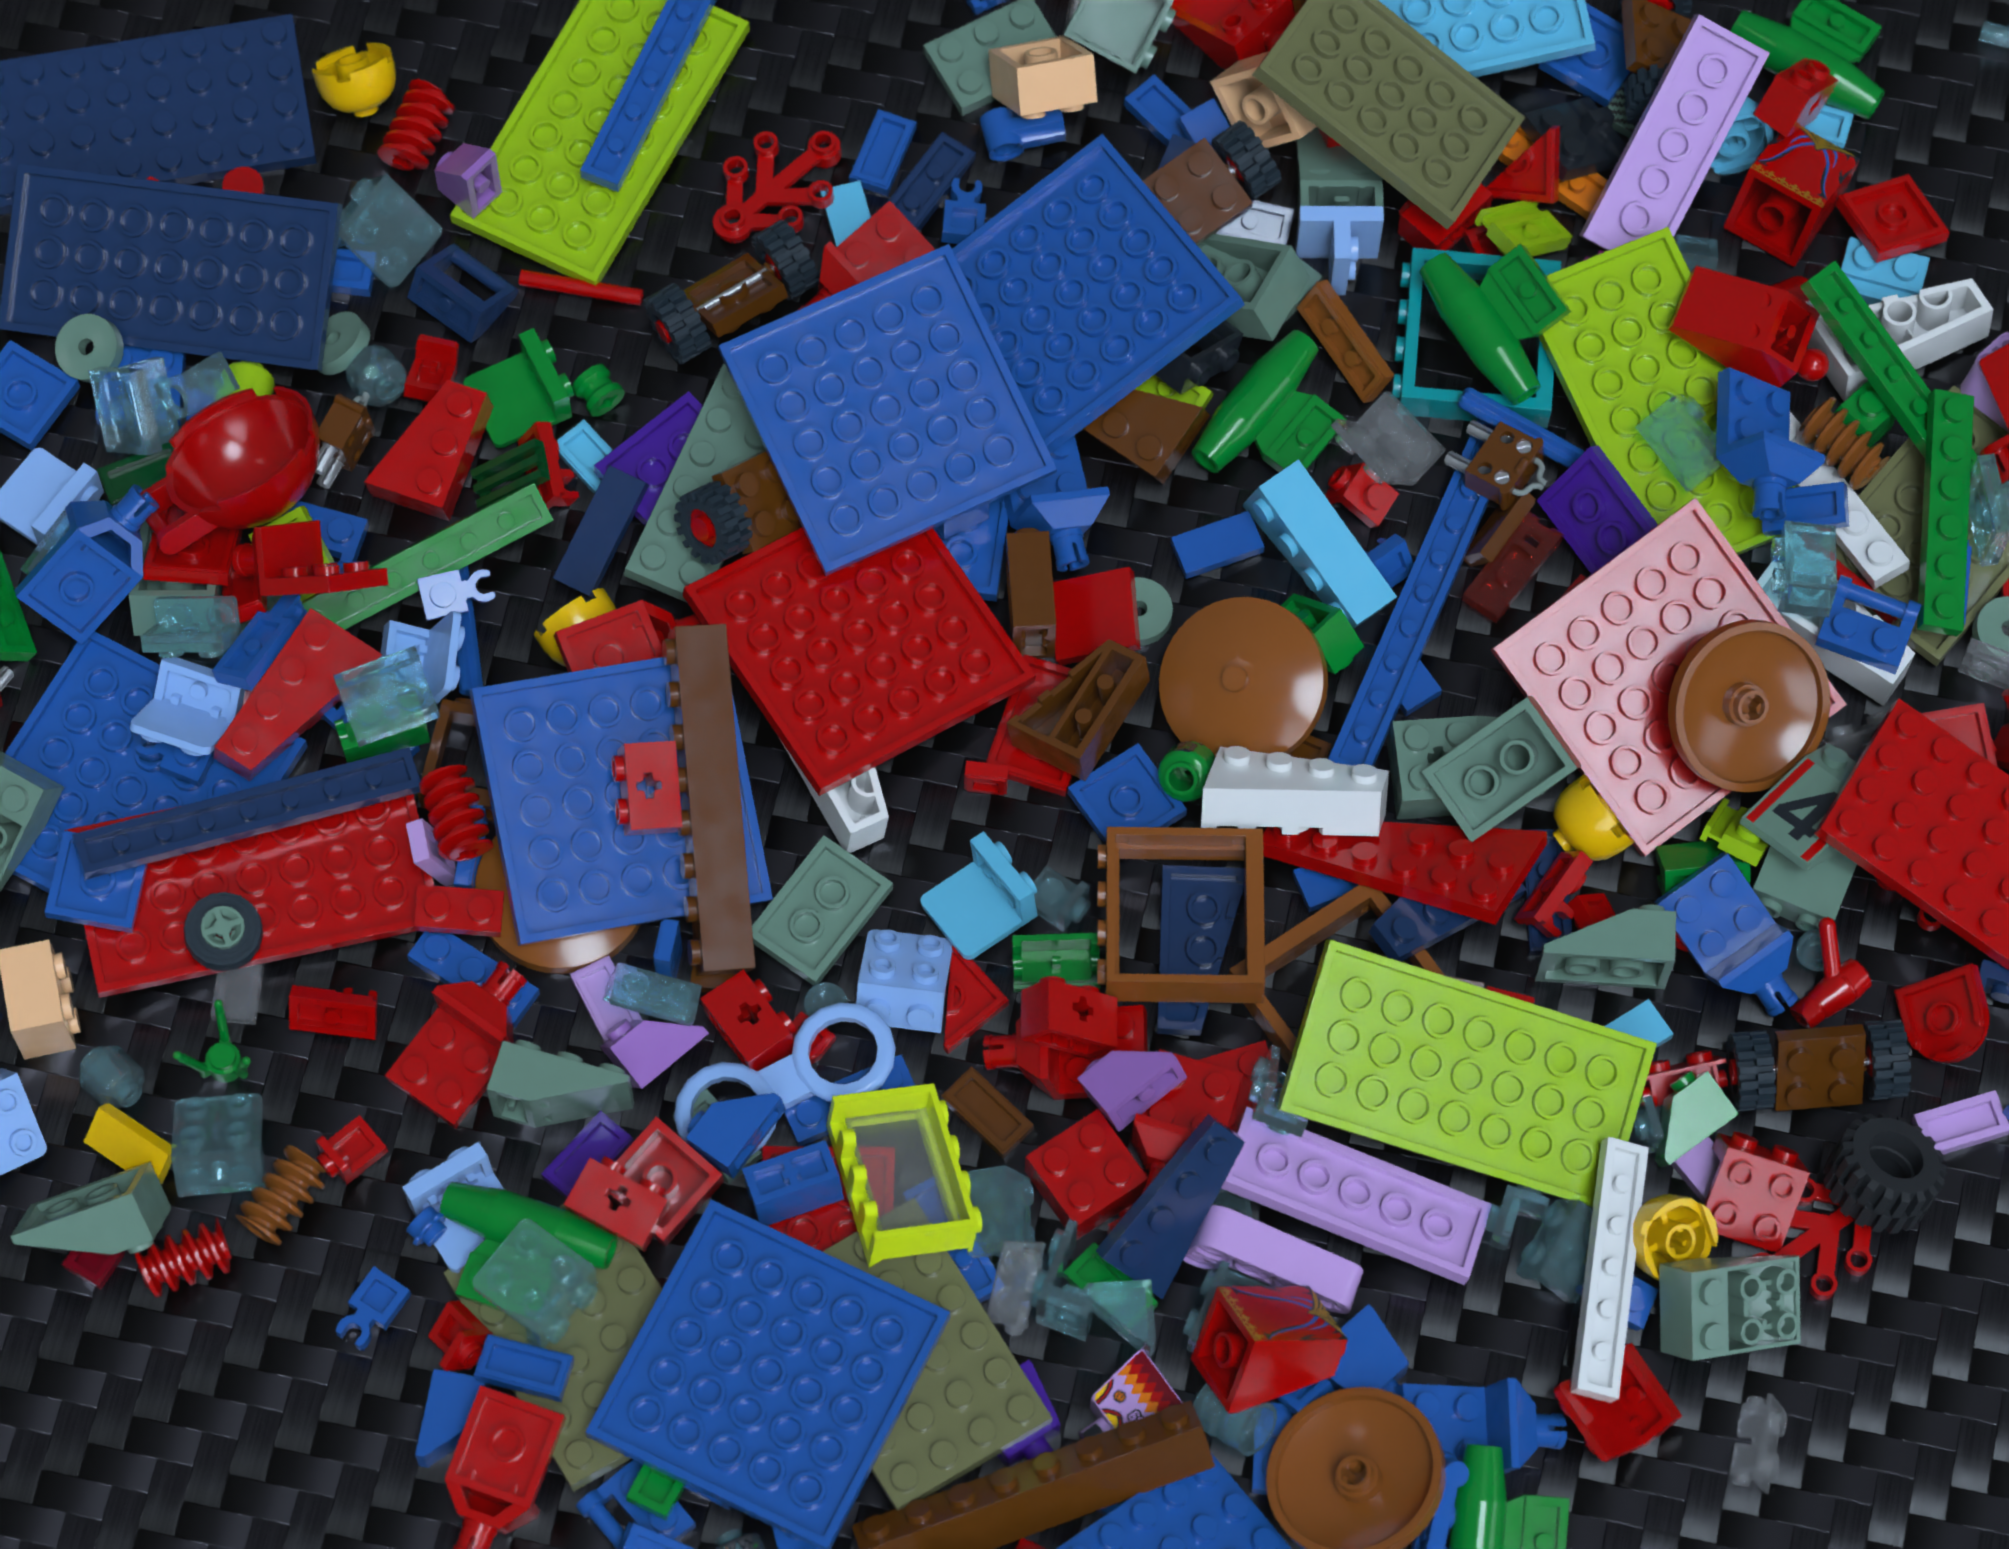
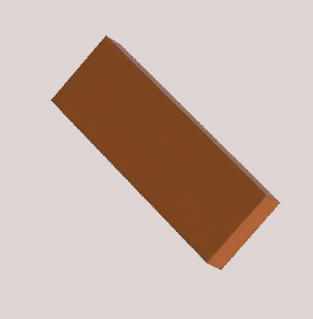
M1328 280L1318 281L1296 308L1362 402L1374 401L1395 375Z

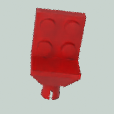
M889 201L837 247L831 241L824 246L817 295L798 310L936 249L898 208Z
M320 520L254 527L252 544H239L232 554V564L235 572L242 577L255 575L260 596L333 593L388 585L387 568L369 569V561L343 563V570H340L337 562L324 563Z
M640 600L556 631L553 636L569 673L663 657V639H668V633L674 627L702 625L695 613L685 618L674 620L672 613L649 602Z
M502 961L497 963L495 970L480 986L473 981L436 986L432 994L438 1008L385 1075L388 1081L455 1129H457L487 1090L502 1042L506 1041L514 1044L512 1017L508 1006L518 991L525 986L527 980L515 969L510 972L508 970L510 966Z
M1144 1005L1117 1007V1048L1092 1058L1021 1040L1020 1017L1016 1022V1033H1012V1035L984 1036L983 1046L989 1049L983 1050L986 1069L1019 1068L1028 1080L1053 1100L1089 1098L1077 1078L1085 1072L1090 1063L1103 1058L1111 1051L1148 1052L1147 1010Z
M1159 1049V1052H1169V1051H1165V1050ZM1173 1053L1187 1078L1142 1114L1136 1113L1134 1119L1132 1144L1143 1165L1150 1171L1142 1193L1208 1113L1225 1126H1229L1244 1073Z
M480 1385L444 1478L457 1514L463 1519V1527L453 1549H490L497 1532L505 1535L537 1519L540 1509L534 1502L564 1426L565 1415Z

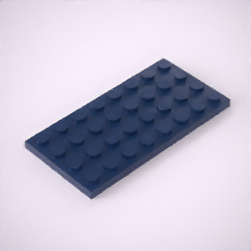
M292 14L0 61V215L12 213L18 164L147 179V177L152 176L162 182L188 185L224 179L229 171L237 168L250 167L261 173L317 163Z
M18 164L0 304V329L57 337L61 328L70 319L82 314H94L109 320L118 328L125 346L322 371L343 205Z

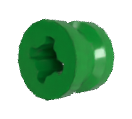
M597 364L584 371L572 385L574 394L587 402L586 409L594 417L601 416L612 410L619 404L625 394L622 386L610 379V371L603 364Z

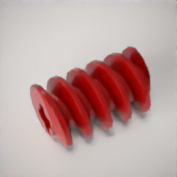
M415 79L409 83V90L402 98L403 104L398 107L396 118L390 123V131L383 138L384 145H381L377 151L378 156L383 162L391 167L405 171L414 168L422 170L429 166V161L425 156H432L436 151L435 146L431 142H439L441 140L442 134L438 129H445L448 125V119L444 115H451L455 110L454 105L446 99L444 93L437 86L421 79Z
M449 765L429 772L419 783L420 792L425 796L424 806L430 812L428 814L429 823L434 827L433 836L439 843L437 845L438 853L442 858L453 861L473 859L488 853L494 847L492 840L480 839L489 833L488 825L474 824L484 818V811L480 808H471L480 802V797L477 793H466L475 787L473 778L461 777L468 770L466 765Z
M218 1217L215 1218V1231L212 1233L202 1222L198 1224L197 1238H194L185 1228L181 1230L180 1244H177L168 1234L164 1236L163 1250H160L153 1243L147 1248L146 1256H143L140 1252L134 1253L146 1287L157 1298L162 1296L163 1282H166L172 1291H178L180 1276H183L189 1285H195L197 1270H200L206 1279H212L214 1264H217L223 1273H229L230 1259L232 1258Z

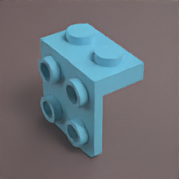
M984 831L970 840L973 862L923 894L920 900L924 911L966 960L974 959L1038 916L1034 894L1037 893V888L1026 872L1018 873L1011 865L1013 862L1005 846L1000 841L993 843Z

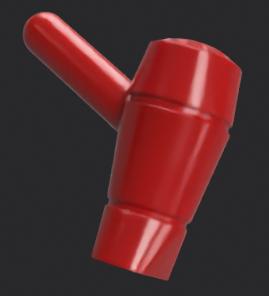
M1830 917L1822 918L1818 924L1824 977L1807 996L1803 997L1789 1009L1795 1021L1800 1026L1808 1029L1815 1027L1824 1019L1854 1003L1872 986L1867 970L1859 962L1850 958L1840 964L1836 923Z

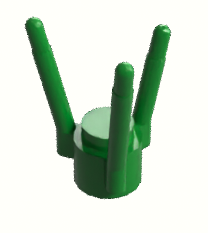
M218 999L214 1002L220 1038L219 1043L211 1046L206 1053V1062L202 1063L179 1051L173 1053V1058L198 1071L203 1078L211 1075L219 1082L229 1083L238 1077L245 1079L248 1076L247 1069L251 1059L247 1056L242 1059L239 1050L235 1045L231 1044L223 1002Z

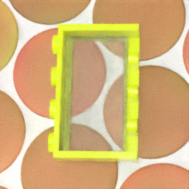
M934 1083L832 1096L826 1127L868 1268L883 1259L965 1248L970 1252L973 1250L976 1234L982 1231L980 1209L978 1206H972L970 1199L971 1183L969 1174L966 1170L961 1171L959 1165L960 1150L958 1139L955 1135H950L948 1130V1108L944 1100H939Z

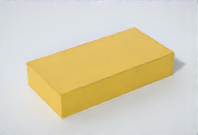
M109 1102L98 1108L84 1140V1143L124 1170L151 1162L160 1184H163L178 1150Z

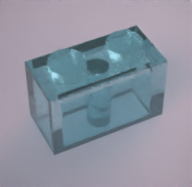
M1784 521L1781 536L1773 537L1770 561L1777 563V568H1774L1772 573L1771 594H1778V612L1829 617L1837 591L1836 526Z

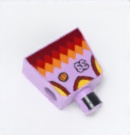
M1142 1348L1092 1396L1090 1409L1097 1420L1081 1430L1079 1434L1082 1439L1117 1428L1128 1421L1144 1418L1163 1411L1169 1406L1179 1405L1183 1402Z

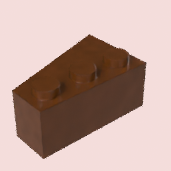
M1134 389L1082 430L1164 484L1210 417V414L1200 406Z
M1110 639L1068 672L1069 676L1053 690L1049 691L1047 689L1038 696V702L1020 717L1016 714L1006 723L1012 746L1086 781L1150 681L1146 657Z

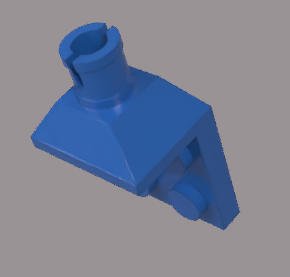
M1729 367L1718 372L1716 458L1739 483L1753 488V517H1760L1759 520L1763 521L1781 520L1786 517L1787 512L1785 506L1787 488L1800 484L1825 463V455L1789 440V391Z
M1075 435L1050 454L1057 467L1055 474L1004 496L1010 527L1015 530L1035 528L1039 531H1049L1050 543L1053 546L1056 558V568L1060 572H1066L1068 564L1070 571H1074L1090 563L1089 556L1086 554L1083 534L1093 524L1110 495L1108 487L1087 489Z
M133 484L128 493L114 506L105 500L70 502L65 507L70 529L14 590L18 599L80 644H83L143 578V546L139 529L145 520L159 508V505L148 492L141 495L140 493L143 490L138 485Z
M1723 851L1654 901L1656 905L1664 907L1665 911H1676V935L1707 979L1722 988L1756 994L1770 1017L1785 1011L1776 998L1775 993L1782 1003L1786 1002L1789 1007L1797 1001V994L1791 990L1782 977V972L1788 967L1793 935L1788 929L1774 921L1728 853Z
M1506 1378L1486 1387L1404 1383L1396 1386V1394L1411 1402L1427 1418L1440 1439L1443 1451L1452 1453L1460 1461H1462L1466 1444L1502 1447L1505 1474L1520 1468L1538 1447L1561 1449L1566 1442L1567 1431H1554L1555 1427L1567 1426L1563 1414H1536V1404L1516 1378Z

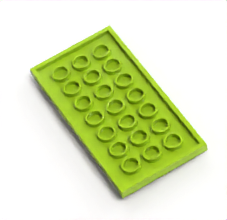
M580 0L490 148L496 153L502 193L474 219L456 205L450 214L451 222L566 276L577 278L596 286L602 281L750 30L749 22L713 6L619 192L581 178L580 169L667 0Z
M1669 227L1547 275L1549 281L1572 312L1543 333L1539 339L1590 445L1600 446L1657 524L1661 523L1691 499L1697 498L1737 555L1788 535L1766 536L1762 532V520H1759L1760 517L1755 518L1752 516V507L1754 505L1753 488L1739 483L1716 458L1718 372L1727 369V367L1668 330L1691 273Z
M1329 939L1326 940L1276 1110L1593 1208L1601 1141L1609 1136L1629 1142L1657 1043Z

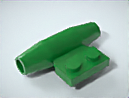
M1802 0L1792 14L1789 22L1790 27L1745 10L1739 15L1730 31L1770 53L1763 65L1765 70L1776 76L1804 58L1818 60L1830 69V74L1839 80L1825 104L1865 119H1869L1872 116L1885 91L1856 68L1853 63L1860 62L1879 36L1882 26L1837 0Z
M1522 244L1516 246L1489 267L1480 286L1447 253H1441L1433 257L1422 266L1419 273L1440 317L1476 368L1513 405L1526 401L1540 389L1541 385L1519 340L1540 337L1572 311L1527 248Z
M1298 330L1290 332L1252 365L1216 408L1192 450L1193 457L1202 467L1217 473L1255 442L1262 460L1277 472H1281L1298 459L1307 470L1347 421L1344 416L1315 394L1310 395L1296 391L1318 353L1317 345L1309 336Z
M451 1182L444 1192L440 1205V1212L445 1218L485 1239L473 1252H470L455 1294L460 1298L541 1324L556 1284L553 1262L606 1270L610 1266L617 1249L618 1237L615 1234L569 1210L505 1189Z
M1466 1444L1462 1462L1468 1467L1469 1478L1463 1486L1457 1489L1454 1502L1455 1520L1450 1528L1449 1549H1566L1570 1498L1521 1494L1507 1501L1502 1447Z

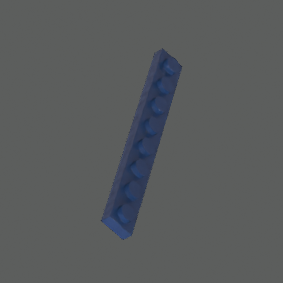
M408 747L73 834L72 841L84 879L86 880L419 793L420 778L410 748Z

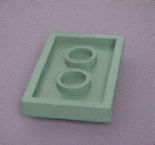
M1018 0L923 45L924 55L961 116H964L996 100L992 97L988 49L1053 38L1056 35L1034 0Z
M823 835L752 925L753 944L817 987L893 890V883Z

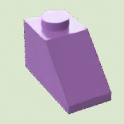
M463 143L454 152L446 153L439 160L434 170L438 190L472 219L502 193L496 153L489 148Z
M624 1019L606 1033L609 1040L600 1048L615 1066L622 1068L626 1075H630L632 1088L643 1089L709 1033L701 1026L635 1019L629 1022L627 1019Z
M1111 1051L1103 1058L1090 1063L1085 1072L1077 1079L1091 1101L1119 1132L1135 1119L1136 1113L1142 1114L1185 1080L1187 1075L1172 1052Z

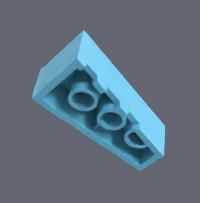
M1299 459L1260 485L1242 505L1246 511H1250L1255 522L1299 573L1306 585L1323 603L1340 608L1353 629L1397 598Z

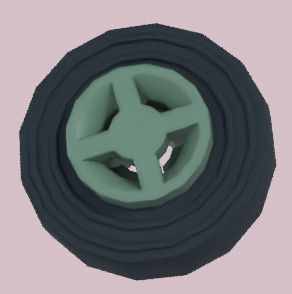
M227 892L210 894L197 901L187 914L183 928L186 947L192 957L206 968L221 972L238 969L250 962L260 949L263 937L261 917L253 904L240 895Z

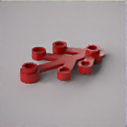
M769 131L757 134L753 141L755 153L758 156L756 193L743 203V182L749 177L748 165L742 157L733 156L728 158L723 165L725 179L728 181L726 205L719 208L713 217V226L716 234L726 242L739 243L747 239L752 231H762L779 220L784 221L791 216L798 219L788 224L795 229V233L799 232L804 226V219L801 209L794 205H813L819 209L827 208L834 201L833 187L825 180L815 181L809 188L789 187L813 167L830 168L840 161L842 151L838 137L829 131L815 133L808 142V150L774 177V160L779 152L777 136ZM767 142L773 144L767 149L760 147L763 143ZM822 144H830V145H829L828 147H826V148H820V147H818V146H820V145H822ZM736 167L743 169L736 174L730 172L731 169ZM820 191L828 193L825 197L821 198L815 196ZM788 205L783 207L778 214H758L766 206ZM731 219H739L736 223L727 222Z
M1808 1178L1806 1187L1810 1189L1811 1196L1808 1198L1801 1197L1798 1206H1808L1814 1200L1839 1205L1833 1203L1829 1198L1831 1190L1826 1189L1824 1184L1815 1183L1813 1179ZM1841 1208L1830 1215L1796 1210L1790 1227L1807 1231L1773 1255L1761 1252L1752 1257L1797 1255L1800 1259L1820 1245L1817 1269L1809 1283V1291L1818 1300H1828L1834 1295L1838 1285L1834 1273L1840 1230L1856 1220L1850 1215L1847 1217L1839 1211ZM1854 1223L1853 1245L1844 1258V1268L1853 1276L1864 1275L1872 1264V1255L1869 1252L1872 1230L1868 1225L1861 1227ZM1859 1255L1864 1258L1866 1265L1859 1268L1855 1267L1851 1263L1850 1257ZM1819 1279L1828 1281L1831 1290L1827 1292L1820 1291L1816 1287V1281Z

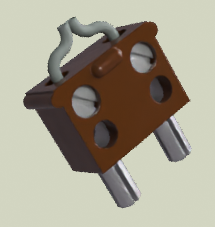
M365 391L361 396L355 397L354 400L337 394L319 427L320 458L315 473L320 474L317 483L321 487L329 489L341 467L352 472L368 442L375 434V427L366 407L370 396Z
M1475 420L1468 424L1466 432L1485 442L1472 461L1453 451H1449L1444 459L1446 465L1465 474V487L1499 504L1501 510L1509 509L1517 496L1527 495L1533 489L1542 490L1547 483V480L1543 478L1545 471L1543 439L1540 437L1534 439L1501 421L1494 430ZM1539 467L1536 474V479L1539 483H1531L1525 489H1523L1526 483L1531 478V476L1536 471V469Z

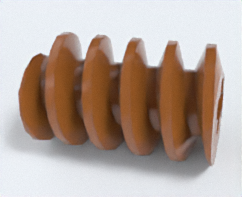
M1833 396L1816 407L1799 428V431H1803L1801 439L1805 444L1815 442L1813 450L1822 454L1827 453L1826 464L1829 467L1839 465L1837 470L1838 476L1841 478L1851 476L1849 485L1852 489L1857 490L1869 483L1883 469L1890 456L1883 459L1879 457L1884 447L1882 442L1871 448L1867 445L1872 436L1871 431H1867L1860 436L1855 434L1860 425L1858 419L1847 425L1843 423L1848 413L1846 408L1836 413L1831 411L1836 402V398Z
M287 1145L283 1149V1153L288 1161L276 1159L273 1162L276 1174L265 1173L262 1176V1182L267 1189L257 1186L251 1190V1195L256 1203L246 1200L240 1204V1209L245 1217L235 1214L238 1221L256 1236L278 1246L282 1244V1241L276 1234V1229L280 1228L289 1232L293 1229L286 1216L290 1214L302 1218L304 1215L297 1202L301 1200L312 1204L315 1201L307 1189L310 1186L321 1190L325 1188V1185L318 1176L320 1172L326 1173L324 1168L309 1155L292 1145Z

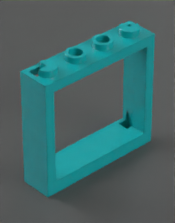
M1413 248L1411 262H1403L1400 283V287L1408 288L1407 300L1400 299L1397 321V324L1405 325L1404 337L1397 336L1395 347V361L1402 362L1401 374H1394L1392 397L1399 398L1398 415L1477 421V417L1464 411L1457 405L1463 391L1415 387L1423 279L1419 271L1433 257L1441 253H1447L1472 279L1483 280L1488 271L1487 269L1503 256ZM1534 259L1546 276L1561 270V261ZM1537 337L1534 372L1541 387L1533 397L1518 405H1513L1504 395L1482 394L1537 425L1547 428L1552 410L1554 368L1539 337Z

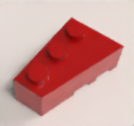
M447 380L366 478L364 483L370 494L450 521L493 410L488 394Z

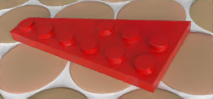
M1383 822L1379 836L1322 835L1319 832V828H1309L1298 835H1282L1280 828L1267 827L1263 833V856L1495 925L1547 845V831L1492 828L1471 842L1460 826Z

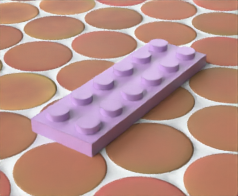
M1695 14L1579 236L1606 251L1666 227H1669L1674 237L1770 53L1702 15Z
M1246 1107L1236 1132L1244 1140L1245 1144L1221 1189L1462 1285L1466 1284L1470 1278L1492 1204Z

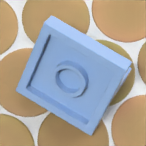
M1300 206L1295 252L1299 258H1328L1329 283L1338 295H1346L1348 280H1355L1358 258L1378 259L1384 222L1383 206Z

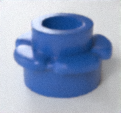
M429 1206L417 1215L406 1231L414 1238L413 1244L415 1246L425 1243L430 1247L446 1232L447 1227L443 1224L446 1218L441 1212L438 1213L432 1206Z

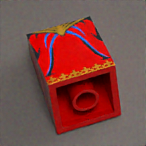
M1804 127L1787 138L1778 132L1750 167L1724 224V228L1795 267L1835 207L1838 195L1843 194L1847 189L1860 158Z
M1217 1286L1191 1360L1227 1413H1238L1334 1376L1340 1359L1345 1353L1348 1339L1310 1286Z

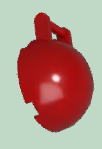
M274 386L273 389L277 395L257 396L253 388L245 389L225 396L206 406L187 420L169 440L174 450L165 465L167 476L140 493L143 495L145 492H148L159 505V508L145 521L156 534V543L163 553L168 555L176 554L217 527L240 530L271 522L289 511L304 496L312 483L320 458L319 427L305 397L295 390L282 386ZM175 504L186 514L169 524L161 513Z

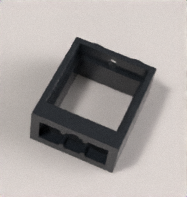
M1225 320L1195 343L1202 350L1200 353L1189 357L1183 352L1154 375L1180 395L1195 386L1200 387L1212 376L1221 371L1226 372L1235 365L1240 355L1238 348L1243 333Z

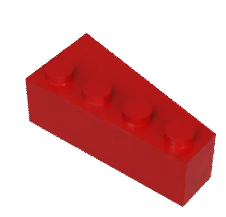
M310 608L215 745L214 759L246 780L251 781L283 753L294 740L315 725L328 710L349 695L361 681L374 673L381 666L383 654Z

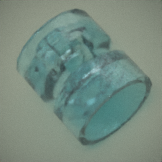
M1208 1383L1198 1393L1193 1404L1204 1432L1221 1439L1225 1445L1242 1455L1250 1456L1261 1450L1271 1438L1276 1426L1277 1411L1273 1404L1267 1401L1241 1412L1228 1414Z

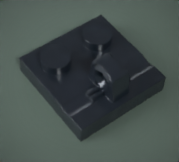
M1590 97L1526 112L1523 115L1525 119L1520 125L1533 144L1551 127L1560 126L1559 178L1562 182L1615 168L1626 147L1624 141L1612 127L1615 115L1608 106L1598 108Z

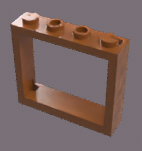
M1107 827L1106 845H1098L1097 868L1106 869V881H1098L1097 907H1106V920H1098L1097 946H1106V959H1097V985H1106V994L1117 997V1001L1263 1003L1265 990L1263 829ZM1119 859L1244 861L1245 975L1119 974Z
M1363 885L1356 886L1265 946V978L1366 912L1372 910L1379 919L1392 904L1382 891ZM1426 949L1408 958L1413 966L1444 975ZM1245 959L1230 968L1229 975H1245ZM1265 995L1263 1003H1243L1289 1065L1297 1038Z

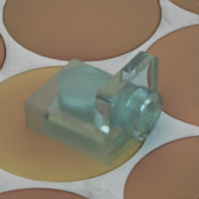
M1048 865L1045 866L1034 881L1037 888V893L1034 894L1037 914L1063 932L1072 921L1076 924L1079 923L1087 913L1091 902L1088 900L1089 885L1084 881H1081L1077 886Z

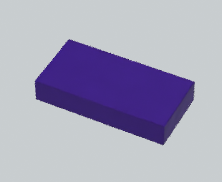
M600 1110L541 1173V1176L567 1199L589 1158L601 1162L603 1156L616 1162L634 1142L633 1138Z

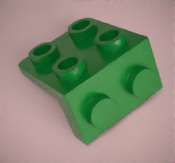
M534 328L518 334L521 353L474 373L464 380L465 386L486 392L490 398L493 410L485 429L493 445L497 448H504L517 442L536 421L551 422V426L572 417L569 398L574 396V391L565 373L557 374L553 363L557 362L554 351L547 339L540 341Z

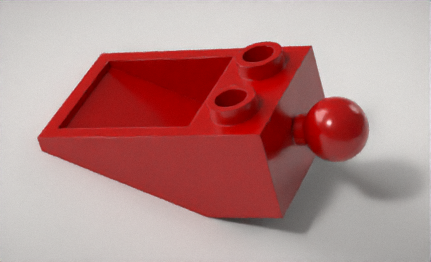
M1174 0L1170 7L1176 11L1171 23L1225 70L1239 60L1270 51L1295 16L1293 0Z
M1697 265L1692 269L1668 328L1669 331L1727 368L1731 367L1779 388L1797 372L1800 377L1807 381H1818L1829 370V359L1823 351L1817 348L1806 349L1819 317V313L1815 308L1784 289Z

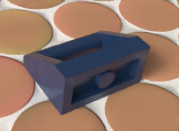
M453 243L417 266L407 298L472 343L482 336L515 299L519 290ZM454 263L496 294L483 301L444 272Z

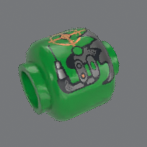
M1195 741L1180 742L1173 746L1161 760L1158 768L1159 784L1164 792L1171 798L1182 802L1195 801L1202 797L1203 787L1215 760L1213 752L1204 744Z

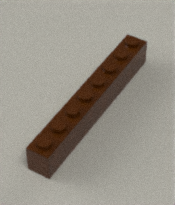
M726 624L676 626L668 633V639H663L662 655L664 664L671 667L672 682L666 683V701L668 708L674 707L675 724L670 725L669 738L670 741H676V750H678V776L682 798L681 812L683 827L678 830V835L685 836L686 853H681L680 869L682 878L689 881L690 896H685L684 915L686 922H692L693 939L688 940L687 944L688 961L690 966L696 965V976L739 973L742 970L748 973L755 968Z
M1190 1400L1179 1405L1169 1406L1163 1411L1144 1418L1128 1421L1117 1428L1098 1435L1085 1437L1076 1443L1060 1449L1042 1453L1033 1459L1014 1466L998 1469L994 1473L976 1480L955 1485L951 1489L930 1497L914 1500L899 1511L894 1509L881 1515H874L851 1526L859 1549H994L1130 1499L1138 1493H1146L1215 1467L1202 1424Z

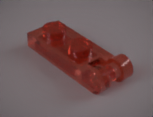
M1530 511L1495 559L1485 565L1463 593L1462 600L1496 624L1564 538V534L1556 528L1550 530L1539 523L1540 518ZM1530 536L1540 544L1535 548L1526 542L1525 539Z

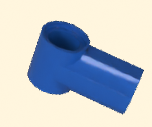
M1001 107L984 113L979 120L989 157L993 161H1007L1019 156L1026 148L1065 141L1066 138L1064 120L1059 109L1046 111V115L1042 118L1024 119L1010 108Z

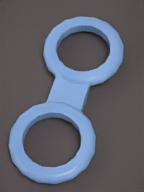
M839 1002L822 1007L805 1019L794 1037L792 1054L758 1072L741 1063L720 1062L703 1067L687 1079L677 1096L674 1120L679 1137L688 1144L686 1140L689 1134L687 1133V1128L692 1120L696 1100L701 1092L709 1086L722 1081L739 1082L749 1087L756 1096L775 1093L782 1098L786 1110L814 1095L827 1102H831L832 1096L878 1090L885 1083L894 1065L896 1047L891 1029L878 1013L860 1004ZM841 1021L855 1022L867 1028L874 1036L878 1047L876 1061L870 1072L860 1080L848 1084L831 1083L821 1078L812 1068L810 1061L811 1045L818 1033L828 1025ZM776 1124L773 1126V1128L770 1130V1132L760 1143V1145L757 1147L753 1154H755L758 1150H760L762 1147L766 1145L767 1141L769 1140L770 1136L772 1135L776 1127Z

